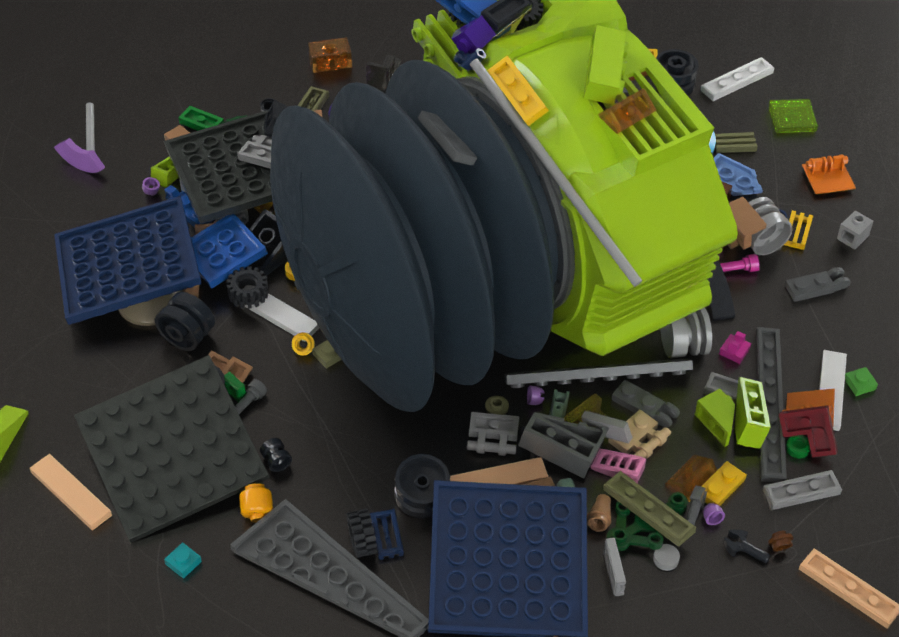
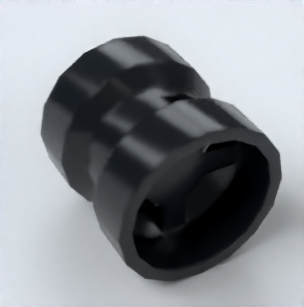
M271 438L260 447V453L267 460V465L272 472H280L286 469L292 462V457L287 450H284L285 447L280 438Z

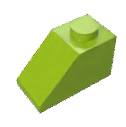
M719 388L697 401L695 416L724 447L729 445L735 403L729 395H726Z

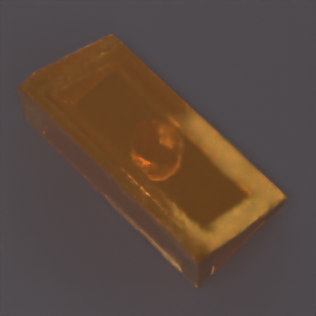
M645 88L600 112L598 115L618 134L657 110Z
M693 455L665 483V486L674 493L680 492L684 494L688 502H690V496L695 486H702L717 471L713 459Z

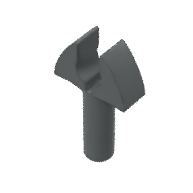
M697 485L690 496L691 506L686 518L694 526L700 509H704L707 496L706 488Z

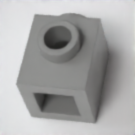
M855 210L841 223L837 239L856 249L870 235L874 221Z

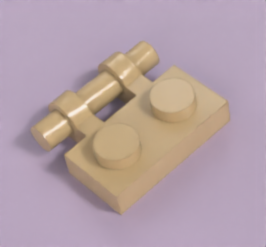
M639 409L626 421L632 434L630 443L610 438L608 442L622 453L629 454L633 450L636 452L634 455L648 459L657 446H662L667 441L671 431L667 427L656 431L658 422ZM646 438L649 439L647 443H641Z

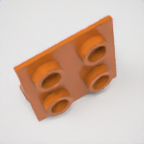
M843 154L833 156V159L831 156H827V159L826 157L810 158L809 161L802 164L815 194L856 189L845 167V164H848V157Z
M835 388L787 393V406L782 411L828 405L834 427Z

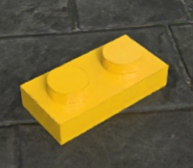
M726 461L701 486L706 488L705 491H707L705 503H714L721 506L745 481L747 474Z

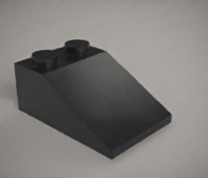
M264 209L249 230L266 247L268 254L248 267H252V270L256 267L259 269V272L262 270L264 275L267 276L285 263L287 257L281 241L276 216L267 209Z

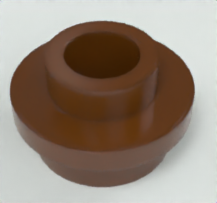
M783 530L773 533L771 535L772 538L768 540V544L772 546L773 551H782L793 546L792 540L794 538L791 533H786Z

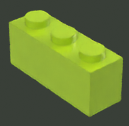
M596 25L590 45L584 99L614 105L617 95H622L625 80H621V76H624L627 61H623V58H626L629 43L625 42L626 31Z

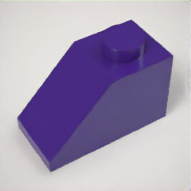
M481 15L457 29L453 33L452 40L458 50L464 51L465 54H472L477 48L482 49L496 36V33Z

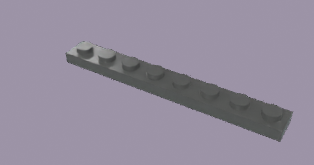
M688 358L506 372L504 373V382L507 385L511 384V388L525 387V383H534V386H546L548 381H557V384H570L572 379H580V382H593L594 378L603 377V380L610 381L617 380V376L626 375L627 379L640 378V374L649 373V377L663 376V372H672V375L686 374V370H693V362Z

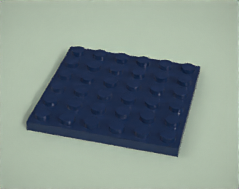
M181 196L54 234L64 313L68 325L202 284Z
M434 480L428 633L513 637H588L587 489Z

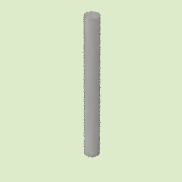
M89 102L86 104V150H94L95 152L94 104Z

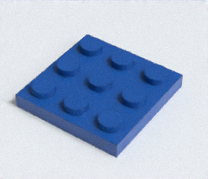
M235 214L225 216L191 237L199 274L211 289L228 279L230 274L233 275L234 270L239 272L241 267L246 268L268 254L266 247Z

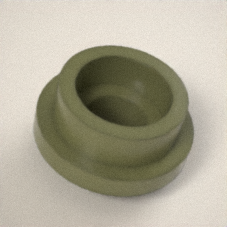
M492 396L486 400L485 410L487 413L505 415L508 412L509 403L504 397Z

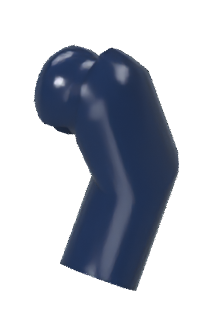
M477 48L472 54H465L464 51L459 50L453 59L454 62L459 64V67L471 71L473 69L470 63L474 59H479L482 62L486 58V53L481 48Z

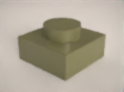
M328 340L312 349L315 358L326 369L341 360Z

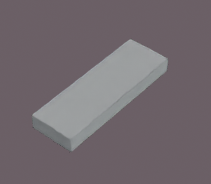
M829 470L764 485L763 492L771 509L775 510L840 495L842 488L833 471Z

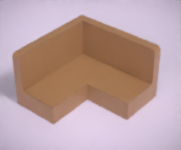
M741 197L729 203L738 230L737 239L733 243L728 244L730 249L737 247L738 244L743 250L751 247L752 235L766 229L767 225L747 200Z

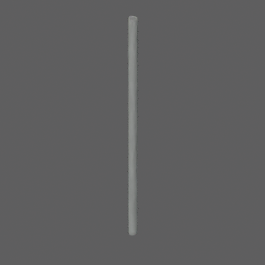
M474 59L470 63L472 69L634 287L639 285L643 280L479 59Z

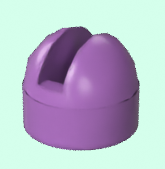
M153 177L145 178L142 184L143 192L146 195H156L159 191L160 182Z
M537 386L528 387V405H540L543 403L545 398L541 397V394H545L542 388Z
M709 503L703 510L704 519L709 525H717L725 518V513L718 504Z

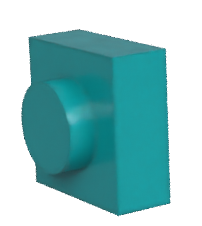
M183 542L164 559L165 565L183 579L202 562L201 556Z

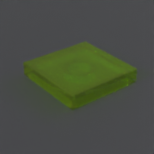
M810 99L770 100L769 108L776 133L817 131L818 125Z

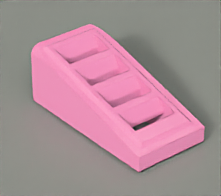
M599 449L591 465V470L610 477L615 476L621 471L638 483L645 469L646 458ZM603 458L607 459L605 465L600 464ZM612 461L616 462L615 466H610Z

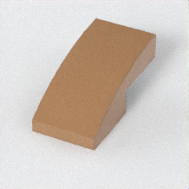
M212 350L208 354L214 365L220 368L224 375L231 372L242 383H244L253 370L252 366L235 357L229 360Z

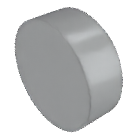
M663 544L660 549L655 550L653 561L659 569L670 571L677 567L680 553L674 546Z

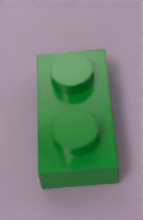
M189 106L178 117L179 124L197 131L224 122V118Z

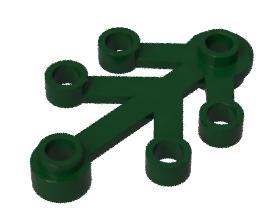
M675 492L669 496L666 505L679 515H682L687 511L688 500L684 494ZM619 501L616 503V527L608 531L607 539L615 538L618 551H624L630 545L649 547L653 550H658L663 546V536L661 533L636 514L634 523L626 527V516L630 514V510ZM639 532L651 533L648 537L636 535Z

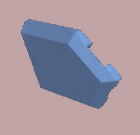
M720 153L714 157L721 181L732 185L731 195L738 196L763 192L761 185L757 181L754 169Z

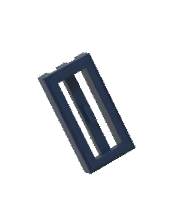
M395 509L370 513L376 537L378 559L382 560L384 556L394 558L396 554L399 557L404 556ZM388 516L391 517L397 546L395 548H392L386 520ZM376 518H381L387 549H382Z

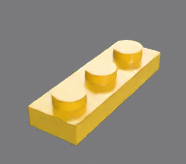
M508 55L487 70L527 126H530L549 111Z

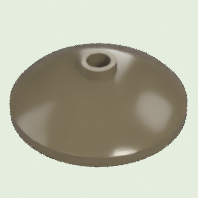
M182 290L128 306L118 311L124 319L133 324L152 326L155 325L154 319L160 310L167 306L169 300L176 293L182 292Z

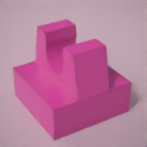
M737 331L735 335H729L720 348L719 354L740 364L750 350L751 343L745 341L746 334Z

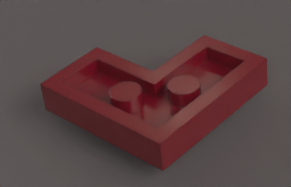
M828 405L779 413L783 437L807 434L812 457L837 454L838 450Z

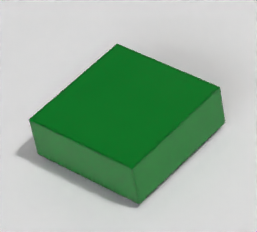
M228 372L224 375L226 390L235 401L239 402L246 395L245 385L231 372Z

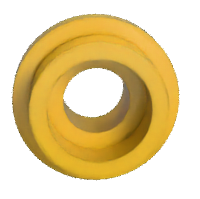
M298 333L292 339V349L298 355H308L315 347V341L308 333ZM301 340H306V348L301 347Z

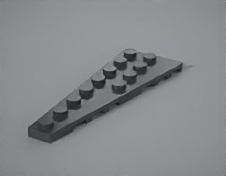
M286 499L230 544L231 550L243 558L399 637H419L428 629L429 619Z

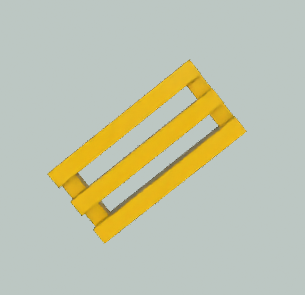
M792 210L789 222L792 225L794 220L798 221L793 242L787 241L784 244L785 246L804 250L813 215L808 217L804 216L805 213L796 215V211ZM802 222L807 224L800 244L797 243Z

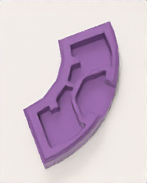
M70 138L54 147L63 159L79 170L95 173L105 168L94 150L87 151L81 149Z

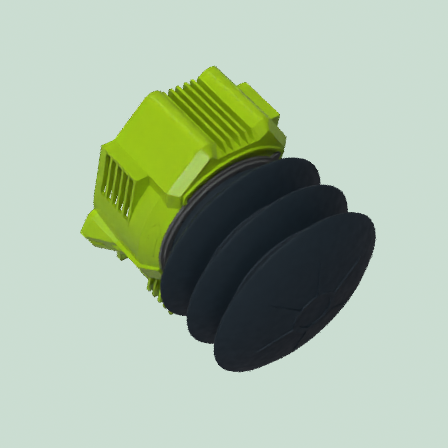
M541 0L544 10L540 21L537 24L516 30L514 33L488 42L482 48L486 53V58L481 64L488 70L508 55L549 111L528 127L643 280L636 287L631 284L475 71L465 70L459 67L458 63L454 62V55L459 50L453 42L452 36L464 24L456 25L457 20L453 22L451 16L449 17L445 10L438 11L437 20L432 14L427 15L425 25L420 19L414 20L412 36L415 42H419L424 49L423 61L411 60L401 64L393 73L386 93L368 84L349 83L342 87L336 95L331 106L329 123L316 112L296 105L285 108L277 118L273 128L271 146V193L281 241L296 280L294 282L297 290H300L321 331L345 365L357 378L393 407L407 412L421 410L432 393L435 372L457 384L473 385L484 378L491 366L494 350L506 357L515 359L531 358L541 351L549 337L550 331L595 354L604 356L711 304L712 294L708 279L713 276L711 271L716 268L714 262L720 258L717 254L722 252V247L733 243L738 235L737 225L709 147L714 127L649 49L628 30L626 16L617 0ZM596 25L626 31L625 42L629 43L626 58H623V61H627L624 76H621V80H625L624 87L636 107L623 92L621 96L617 95L616 97L623 112L615 102L614 105L603 103L607 109L605 112L597 101L583 98L590 45ZM646 71V73L656 86L659 94L644 78V76L641 74L642 72ZM633 76L648 101L643 97V95L638 91L634 84L629 80V77ZM421 111L437 114L477 156L474 165L455 162L448 156L419 121L418 116Z

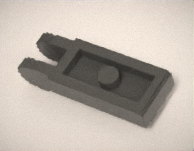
M835 267L828 272L824 271L786 280L785 287L793 301L796 302L834 293L835 291L847 288L851 281L848 277L842 278L845 274L842 267Z
M626 380L612 394V401L634 413L640 409L656 420L658 425L663 427H670L673 423L670 417L677 418L680 414L679 409L672 403L665 402Z

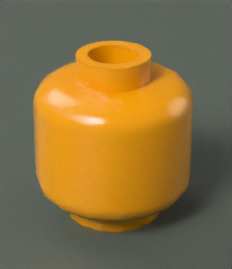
M264 484L247 485L245 490L239 495L241 515L250 519L253 523H257L273 510L272 493L268 488H265Z

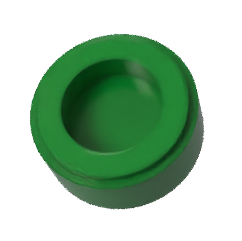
M798 435L788 438L786 451L790 456L802 459L809 455L811 449L806 436Z

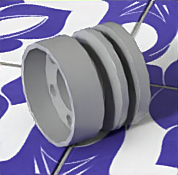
M759 197L750 201L749 204L767 225L766 229L752 235L750 248L757 255H768L781 248L788 241L793 227L784 214L780 213L779 208L775 206L771 199Z
M705 308L660 329L663 349L668 358L685 357L688 351L693 356L699 353L702 355L709 354L711 351L712 328L708 312Z

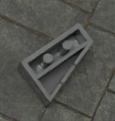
M534 412L523 431L518 446L584 479L609 428L603 426L601 429L589 427L584 422H579L578 424L565 422L564 418Z

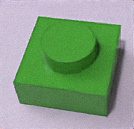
M867 367L845 374V381L855 396L877 389L878 383Z

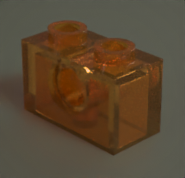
M347 37L308 43L313 73L352 67V55Z

